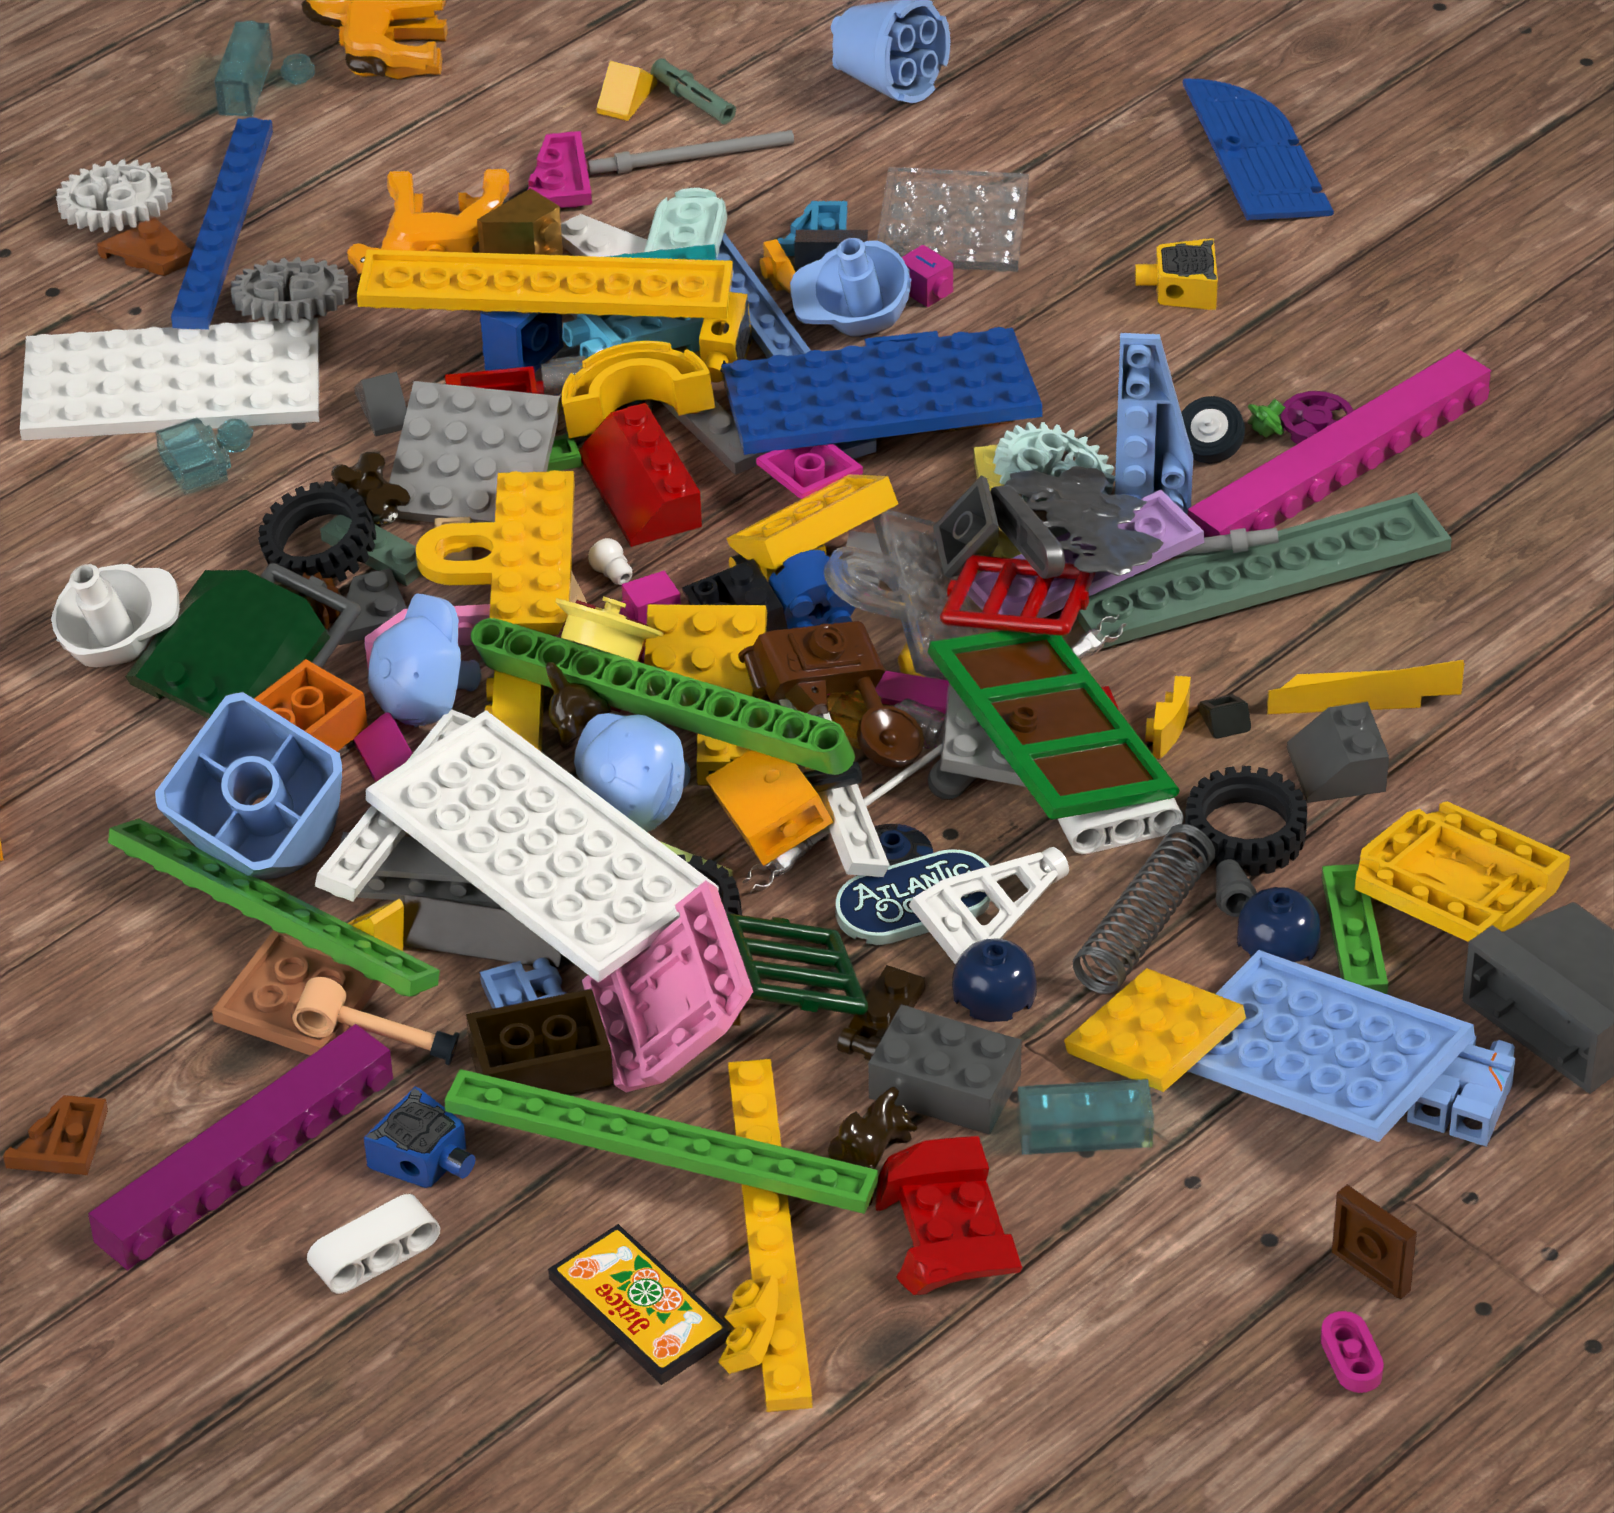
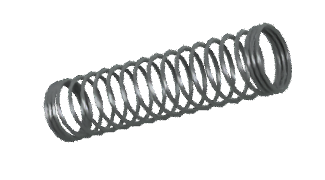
M1178 824L1171 827L1157 846V849L1154 850L1151 857L1148 858L1145 865L1142 866L1139 873L1136 874L1132 882H1130L1126 890L1103 918L1101 924L1097 926L1095 932L1091 934L1088 941L1085 942L1082 949L1074 957L1073 970L1083 985L1100 994L1117 992L1125 981L1126 975L1131 973L1133 967L1139 962V958L1145 954V950L1156 939L1158 933L1164 928V924H1167L1170 916L1175 913L1176 908L1181 905L1183 899L1186 898L1189 891L1195 886V882H1198L1201 874L1206 871L1214 860L1215 848L1204 832L1188 824ZM1175 833H1186L1199 840L1207 851L1208 861H1206L1204 854L1196 845L1181 838H1172V835ZM1172 841H1180L1193 847L1201 855L1203 863H1198L1183 849L1174 847ZM1178 851L1188 856L1192 861L1183 857ZM1161 857H1166L1175 868H1177L1179 871L1185 874L1190 875L1191 880H1185V878L1180 874L1179 871H1177L1169 865L1163 864L1161 861ZM1151 866L1153 871H1148V867ZM1155 866H1161L1171 878L1184 883L1185 888L1180 889L1171 878L1156 872ZM1166 868H1168V869H1170L1171 871L1175 872L1180 878L1175 877V876H1174L1172 873H1170ZM1148 874H1155L1158 880L1166 887L1178 891L1179 897H1173L1166 887L1150 880ZM1161 877L1171 882L1173 886L1166 883ZM1142 882H1148L1161 896L1171 899L1173 905H1167L1159 895L1151 890L1144 889ZM1154 885H1156V886H1158L1159 888L1163 889L1168 895L1162 893V892H1161L1158 888H1156ZM1133 891L1134 896H1129V893ZM1136 891H1143L1148 899L1154 904L1165 908L1167 913L1161 914L1152 903L1138 897ZM1149 894L1156 897L1160 902L1153 899ZM1127 899L1128 904H1123V901ZM1130 899H1136L1145 910L1159 916L1160 922H1154L1148 913L1132 906ZM1142 902H1144V903H1146L1147 905H1149L1150 907H1152L1155 911L1149 909V908H1148L1146 905H1144ZM1121 908L1122 913H1117V909ZM1124 908H1131L1134 914L1141 920L1152 924L1154 930H1148L1141 921L1126 914ZM1137 911L1145 915L1148 919L1141 916ZM1117 916H1124L1133 927L1146 933L1148 939H1142L1134 929L1120 923ZM1130 919H1132L1133 921H1135L1136 923H1138L1141 927L1137 926V925H1136L1134 922H1132ZM1111 924L1118 925L1129 937L1140 941L1142 947H1135L1127 937L1113 931ZM1108 925L1109 930H1104V926ZM1102 933L1103 938H1098V934ZM1105 933H1111L1123 946L1134 950L1135 956H1129L1121 946L1108 940ZM1095 942L1097 947H1091L1092 943ZM1099 942H1106L1115 953L1127 958L1129 964H1122L1114 954L1102 949ZM1085 955H1091L1095 963L1105 972L1115 975L1117 981H1108L1098 976L1087 964ZM1082 956L1084 965L1094 977L1106 984H1112V986L1103 985L1089 977L1081 966L1080 957ZM1096 957L1106 962L1113 971L1105 968Z

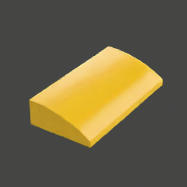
M849 474L726 539L729 546L748 560L754 559L759 566L777 569L789 557L817 548L898 505V501L888 476Z

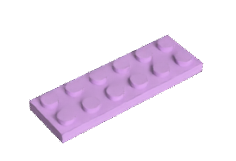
M1162 490L1141 498V500L1147 503L1140 510L1133 511L1135 517L1132 521L1118 524V528L1144 532L1160 539L1163 545L1158 551L1152 553V558L1146 564L1133 566L1132 571L1128 574L1116 576L1110 572H1096L1088 590L1089 596L1203 544L1204 531ZM1070 532L1056 539L1058 541H1066L1070 537ZM1075 537L1072 541H1081V538ZM1075 544V545H1072V546H1078V545H1079V546L1081 547L1080 549H1082V550H1096V549H1097V547L1092 546V545H1087V544ZM1063 550L1065 563L1075 564V559L1079 555L1069 550ZM1083 553L1085 556H1094V554ZM1020 554L1013 557V559H1025V557ZM983 571L977 574L967 594L982 610L999 573ZM1016 574L998 614L1020 616L1038 576ZM1054 578L1037 618H1044L1063 609L1076 580Z

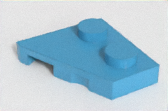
M811 201L804 209V214L796 218L790 225V234L785 239H778L786 255L795 256L796 230H847V201Z

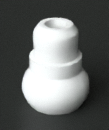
M604 538L591 547L588 560L594 570L603 573L605 577L610 578L617 585L627 583L631 579L633 570L627 563L619 542L610 538Z

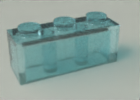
M250 20L244 22L236 21L214 80L219 115L253 116L273 59L269 23H257Z
M1148 1079L1018 1087L1017 1119L1022 1155L1153 1147L1154 1115Z

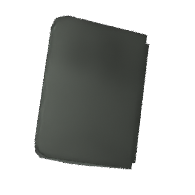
M1234 694L1200 701L1197 704L1202 718L1215 738L1227 737L1251 730L1248 703Z

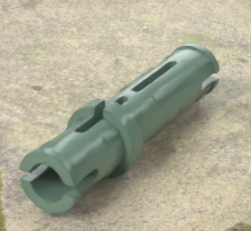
M664 58L658 59L653 64L651 75L668 86L672 94L677 97L686 98L698 108L716 118L723 125L732 121L736 114V107L694 80L693 74L687 70H679Z

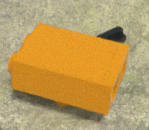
M749 750L705 779L725 813L764 866L833 823L817 792L859 784L862 782V773L858 762H853V765L847 771L837 775L817 770L801 772L794 763Z

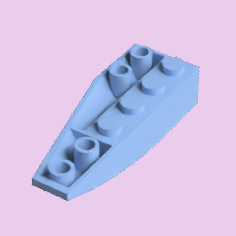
M1120 333L1115 494H1126L1141 499L1162 490L1187 514L1188 508L1191 507L1193 453L1160 334Z

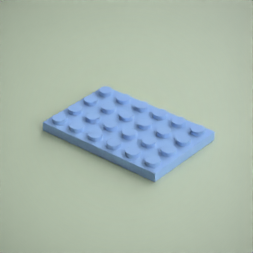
M1258 950L1216 993V995L1242 1004L1246 1019L1192 1066L1188 1072L1379 1142L1475 1038L1474 1026L1471 1023Z

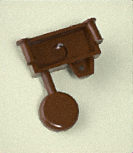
M862 622L824 623L817 626L765 632L757 637L753 646L744 648L738 654L740 662L745 663L753 688V697L760 698L768 694L771 701L788 699L798 711L807 714H828L827 694L859 690L868 711L859 721L856 733L857 740L864 754L876 764L887 768H903L911 765L922 752L925 739L922 728L917 721L901 709L882 705L875 688L884 675L885 669Z

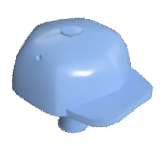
M848 238L839 243L836 249L827 252L822 259L801 267L792 277L790 290L796 317L802 323L831 324L839 332L855 337L889 329L896 323L909 299L912 279L904 260L885 243L880 241L863 242L858 238Z
M428 594L414 595L404 620L386 630L374 641L368 670L369 689L385 713H391L394 719L406 725L418 727L436 723L444 714H448L453 707L457 689L474 691L480 683L481 669L478 662L475 660L461 661V652L458 646L459 619L455 607L448 600Z
M614 713L596 715L583 729L575 751L574 764L576 774L582 783L646 832L654 830L669 817L678 804L683 789L690 781V768L687 762L684 761L683 748L679 737L663 724L645 715L624 716Z

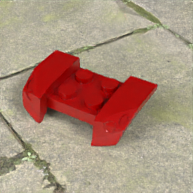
M979 1136L924 1140L889 1156L880 1171L876 1191V1211L885 1210L900 1200L914 1247L908 1249L902 1268L896 1278L913 1295H925L934 1289L957 1281L1021 1273L1023 1267L1012 1234H1004L987 1183L989 1165Z

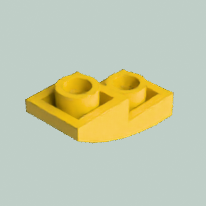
M1175 676L1174 691H1166L1165 702H1156L1155 718H1147L1145 742H1153L1152 754L1156 759H1161L1173 747L1183 731L1189 711L1191 677Z
M773 1275L754 1281L751 1279L746 1280L733 1292V1302L725 1318L735 1329L728 1335L726 1339L727 1346L718 1361L729 1374L760 1365L772 1337L778 1305V1280Z

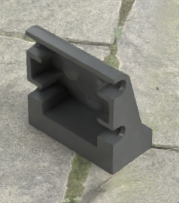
M1572 902L1504 932H1501L1492 925L1469 941L1463 1002L1589 1094L1614 1077L1613 928L1579 904Z

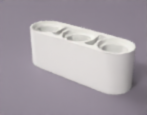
M1175 798L1060 818L1058 821L1072 849L1079 854H1090L1165 836L1171 827L1182 824L1184 817Z
M404 1194L317 1240L307 1254V1261L332 1292L343 1294L432 1246L440 1234V1226L415 1196Z

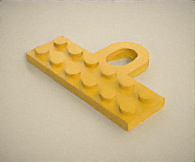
M514 471L498 473L495 522L450 523L435 527L426 532L416 545V560L420 573L430 581L443 585H491L489 618H496L549 635H558L568 614L555 601L556 598L570 601L574 471ZM472 547L485 548L491 552L487 557L479 560L451 561L444 559L450 553L461 552Z

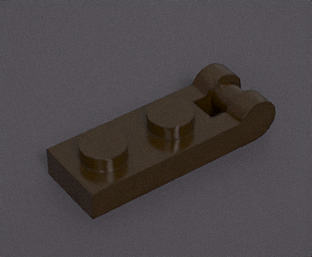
M886 965L866 997L868 1003L867 1012L863 1015H855L849 1026L842 1029L837 1042V1050L850 1055L853 1052L863 1054L865 1060L870 1061L901 1004L914 1008L925 990V977Z

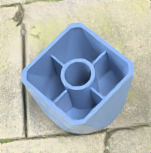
M244 692L234 693L225 696L155 791L157 808L196 847L247 876H254L260 880L279 878L294 873L310 863L329 840L337 821L342 782V762L340 753ZM268 795L260 803L252 805L258 798Z

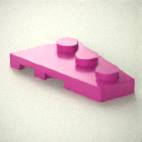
M581 131L546 134L537 157L536 169L534 173H531L528 180V189L532 188L560 206V208L592 205V194Z

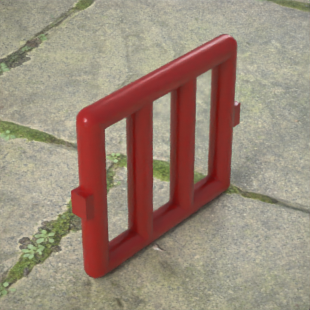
M972 555L966 560L958 579L951 580L947 587L948 599L940 614V621L948 626L1066 636L1070 633L1079 611L1086 610L1089 604L1088 590L1096 572H1083L1076 568L1074 564L1065 563L1064 571L1061 575L1043 579L1025 559ZM978 571L999 573L982 612L960 611ZM1016 574L1038 576L1020 616L998 614ZM1054 578L1075 579L1076 581L1059 619L1037 618Z

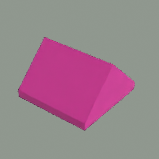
M834 444L770 451L756 458V464L800 499L849 474H863V466Z

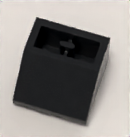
M754 559L682 587L683 594L690 605H766V632L788 629L783 606Z

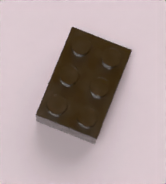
M592 988L466 1014L469 1050L476 1073L561 1094H570L614 1084L611 1047Z

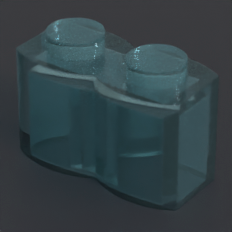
M198 417L155 431L160 457L167 469L172 472L177 484L185 495L228 481L227 469L231 468V461L227 450L224 447H218L214 431L210 425L205 426Z

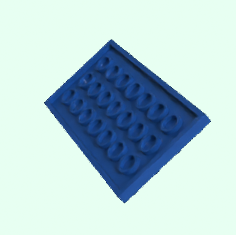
M995 327L983 332H957L951 336L935 338L923 336L911 341H884L879 345L847 346L843 349L824 352L812 350L800 355H774L768 359L752 361L740 359L733 363L721 364L723 382L744 455L1043 417L1041 399L1013 328Z

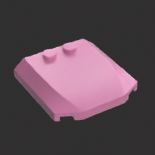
M706 880L675 905L680 917L659 933L651 946L599 983L589 975L582 979L585 990L592 988L611 1047L614 1085L626 1093L661 1084L727 1033L753 993L717 887Z

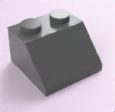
M1368 702L1328 707L1287 742V750L1307 803L1386 792L1389 755Z

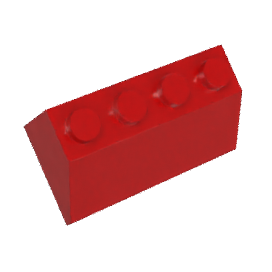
M647 403L611 412L580 447L579 453L583 466L629 545L633 547L702 527L701 492Z

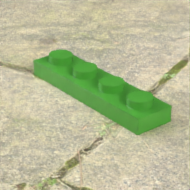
M1359 864L1322 866L1321 878L1341 979L1387 994L1388 980L1371 897L1355 890L1356 873Z

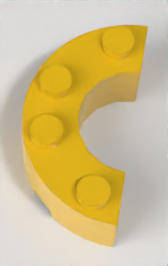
M660 341L623 343L591 355L582 361L583 368L575 375L573 373L569 374L563 385L561 397L568 438L593 434L611 412L624 404L636 400L652 399L665 402L672 406L678 415L698 413L715 408L710 372L702 359L688 349L682 353L673 350L671 343Z

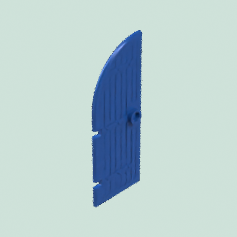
M1183 79V86L1246 220L1332 216L1334 214L1326 194L1323 192L1313 193L1320 192L1322 186L1302 146L1297 145L1299 140L1292 125L1275 105L1249 90L1232 84L1206 79Z

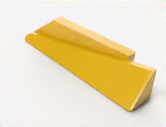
M1464 660L1400 670L1297 674L1281 688L1268 690L1267 714L1323 712L1328 707L1368 702L1371 710L1420 708L1422 696L1462 694Z

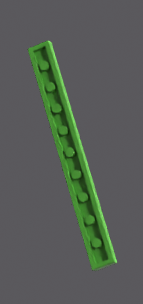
M139 818L109 828L108 843L123 850L126 855L139 858L153 865L155 870L168 873L182 880L186 886L198 888L211 895L214 900L227 903L241 910L243 915L256 918L270 925L276 932L292 936L301 941L304 946L317 949L331 956L335 962L348 965L362 972L368 979L384 983L393 988L399 995L416 996L420 992L438 986L439 969L254 876L245 875L199 848Z
M462 1069L459 1070L445 1098V1112L863 1214L867 1210L878 1182V1170Z

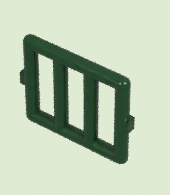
M726 914L753 989V993L750 996L751 999L799 1006L800 1010L817 1012L818 1009L854 1015H863L867 1012V1000L838 931L790 923L789 919L772 917V920L737 914ZM743 933L826 945L828 950L744 937ZM752 955L832 967L836 969L837 973L753 960ZM760 978L845 991L846 996L763 984Z

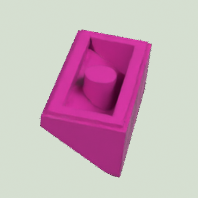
M388 712L381 715L353 739L375 782L406 763L413 754L391 713Z

